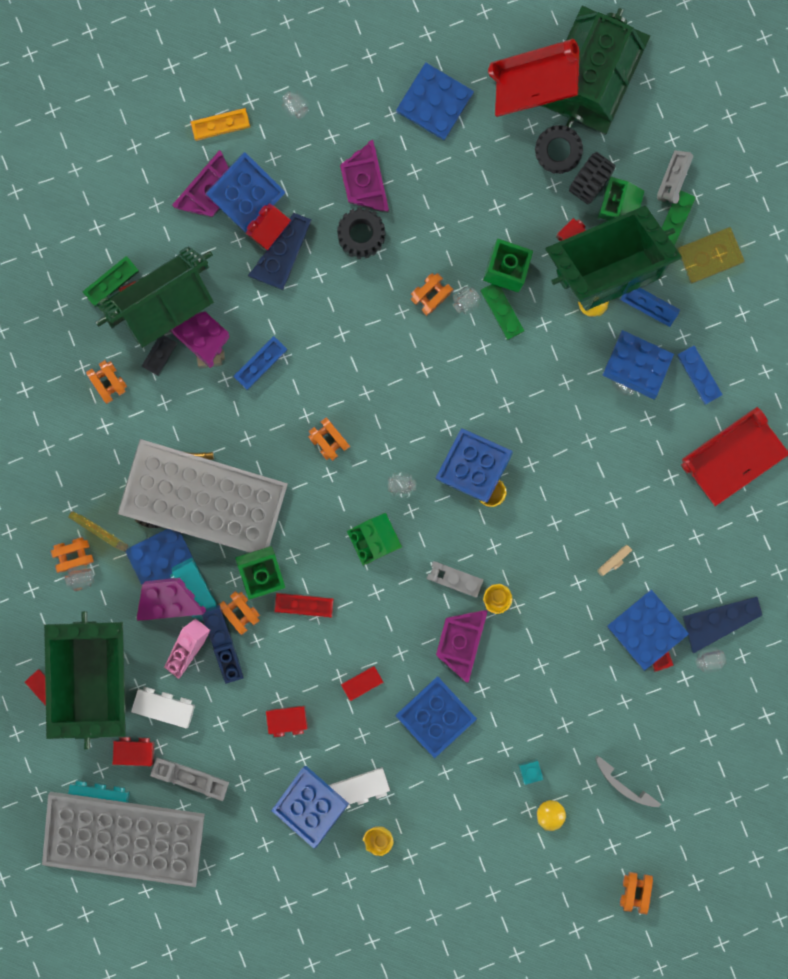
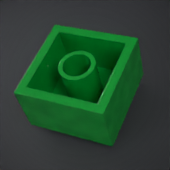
M497 238L492 247L483 281L519 293L525 282L533 250Z
M272 546L235 557L249 600L285 588Z

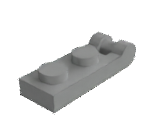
M674 150L657 194L658 201L666 202L668 200L670 203H677L679 201V192L693 159L691 152Z
M432 562L431 567L433 568L427 576L428 580L477 598L483 579L441 563ZM440 570L445 571L443 579L438 577Z

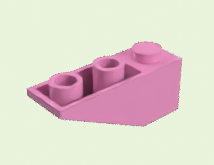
M194 619L182 628L164 668L179 679L204 644L210 629L197 619Z

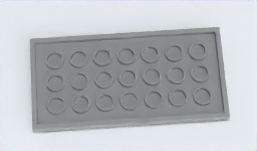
M140 439L117 514L251 553L270 546L288 483Z
M50 792L47 804L42 865L196 887L205 814Z

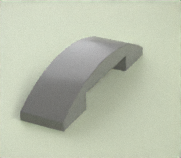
M598 755L595 757L603 776L620 793L640 804L660 807L661 804L645 791H642L638 797L610 775L615 768Z
M156 757L150 775L151 777L175 783L224 801L230 783L208 773Z

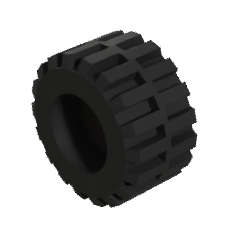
M551 126L543 131L537 139L535 146L536 159L540 166L553 174L569 172L578 165L582 158L583 144L581 138L575 130L568 126ZM563 138L569 143L570 154L565 160L556 161L549 156L548 145L553 139Z
M598 152L593 153L571 183L569 192L587 205L592 203L614 172L616 165Z
M361 207L355 211L352 209L350 213L343 215V219L339 221L337 233L339 244L345 253H349L351 257L356 256L357 259H361V257L366 259L370 255L374 256L382 248V244L385 241V226L382 223L381 217H378L376 212H370L368 208L362 210ZM357 224H366L373 231L372 238L365 243H357L350 237L351 229Z

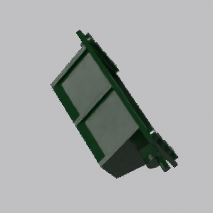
M582 5L566 41L574 39L579 47L578 95L540 106L569 118L566 126L570 128L573 122L576 121L602 134H607L650 39V35L627 25V20L622 17L624 10L621 8L618 9L616 14L607 13V15H604Z
M644 205L548 246L545 250L557 267L556 272L558 276L552 279L551 283L552 285L561 283L565 290L571 288L585 311L661 279L669 264L682 259L681 254L668 237L675 233V229L671 228L664 231L647 206Z
M189 246L183 248L178 256L112 297H105L100 300L97 306L104 317L95 323L99 327L107 322L111 329H113L119 323L124 322L137 343L142 348L214 303L199 275L202 271L209 269L207 259L213 256L212 252L208 251L201 256Z
M82 611V622L44 624L46 739H84V749H90V739L126 736L123 622H88L87 611Z

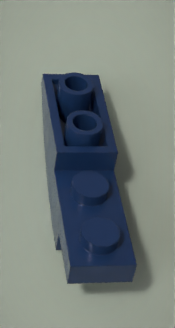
M220 605L206 609L202 617L205 626L210 629L209 637L225 684L243 679L244 676Z

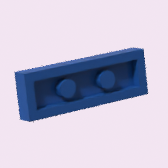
M642 288L624 294L620 299L671 327L680 312V309Z
M273 336L233 377L248 390L287 351V348Z
M695 346L677 355L705 405L723 395Z

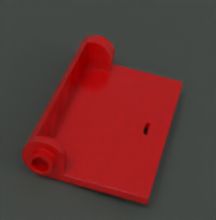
M570 39L491 62L488 73L497 82L495 116L499 117L577 96L579 76V47L574 39Z
M758 407L682 458L683 463L681 467L687 474L690 473L715 507L788 456V450L769 427L765 414Z

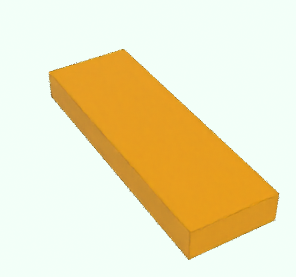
M246 108L190 121L195 141L250 128Z

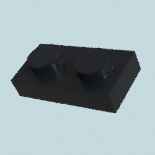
M164 335L157 338L142 367L159 376L178 343Z

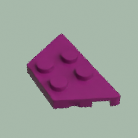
M370 140L367 145L340 164L348 203L389 212L374 141Z
M220 150L172 204L175 209L212 218L220 210L205 195L228 169Z
M206 311L197 313L170 330L209 368L214 365V358L221 353L223 345L226 344L230 337L228 331Z
M180 578L145 581L142 584L136 619L137 621L202 615L206 612L204 606H199L194 600L195 595L186 588L185 583Z
M487 610L448 617L444 622L436 656L465 682H469Z

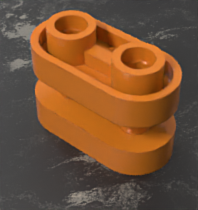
M433 273L425 279L426 284L422 288L418 286L411 293L413 296L411 301L415 305L421 302L424 305L421 311L426 316L432 313L454 290L449 284L445 287L440 284L443 278L438 273L435 275ZM435 289L438 293L429 300L426 296Z
M104 360L99 363L101 370L95 372L91 368L86 374L104 402L108 404L113 401L111 394L117 392L119 396L126 392L124 388L127 385L121 377L117 378L114 372L117 370L112 362L109 361L107 363ZM104 376H106L112 384L108 388H105L102 381L100 380Z
M326 417L321 421L324 427L319 431L313 427L308 431L311 434L308 438L314 445H320L322 448L320 453L326 460L330 458L333 461L338 457L335 453L336 450L341 447L345 451L350 446ZM328 432L335 440L332 445H329L323 438Z
M81 537L72 540L73 544L65 546V543L53 546L54 549L51 550L52 558H59L60 564L55 565L57 573L94 563L93 556H86L85 549L90 548L88 540H84ZM77 552L79 558L67 560L66 555Z
M235 591L230 595L233 600L232 602L227 604L225 601H222L219 605L224 615L236 630L243 635L248 631L245 625L249 622L253 625L257 624L260 621L258 619L260 614L254 607L250 608L247 605L248 599L242 592L238 594ZM236 607H239L245 615L241 619L233 612Z
M629 872L628 876H624L623 887H626L625 895H621L620 906L623 907V911L632 912L634 906L638 907V913L647 915L653 876L644 874L643 880L637 879V873ZM636 887L641 888L640 899H634Z

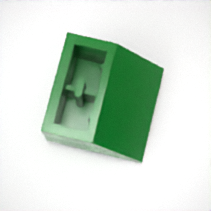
M610 176L598 218L609 221L640 208L645 191L628 181Z
M386 513L371 518L347 531L363 566L402 548Z

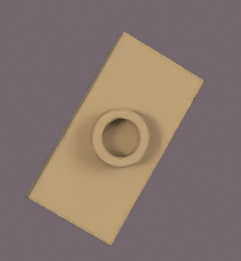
M625 545L605 562L597 572L604 576L612 568L616 570L624 563L622 559L632 549Z

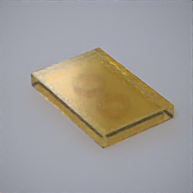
M731 227L677 248L682 256L681 260L691 284L745 262Z
M71 511L68 518L113 547L124 552L128 549V544L83 515Z

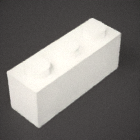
M149 687L138 689L131 712L183 728H189L195 705L191 704L192 700L182 697L180 700L173 699L172 694L162 692V695L154 693L155 689Z
M383 767L329 785L349 803L346 809L350 808V804L355 802L358 805L369 801L368 798L376 796V799L387 796V792L390 791Z

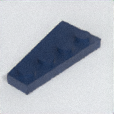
M296 213L292 214L289 218L291 221L259 259L254 269L248 274V277L284 291L312 221Z
M753 597L682 616L686 631L689 633L688 639L692 653L694 654L762 616L758 597Z

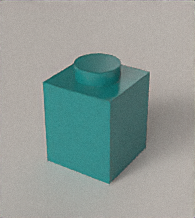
M537 759L518 764L524 785L544 780Z

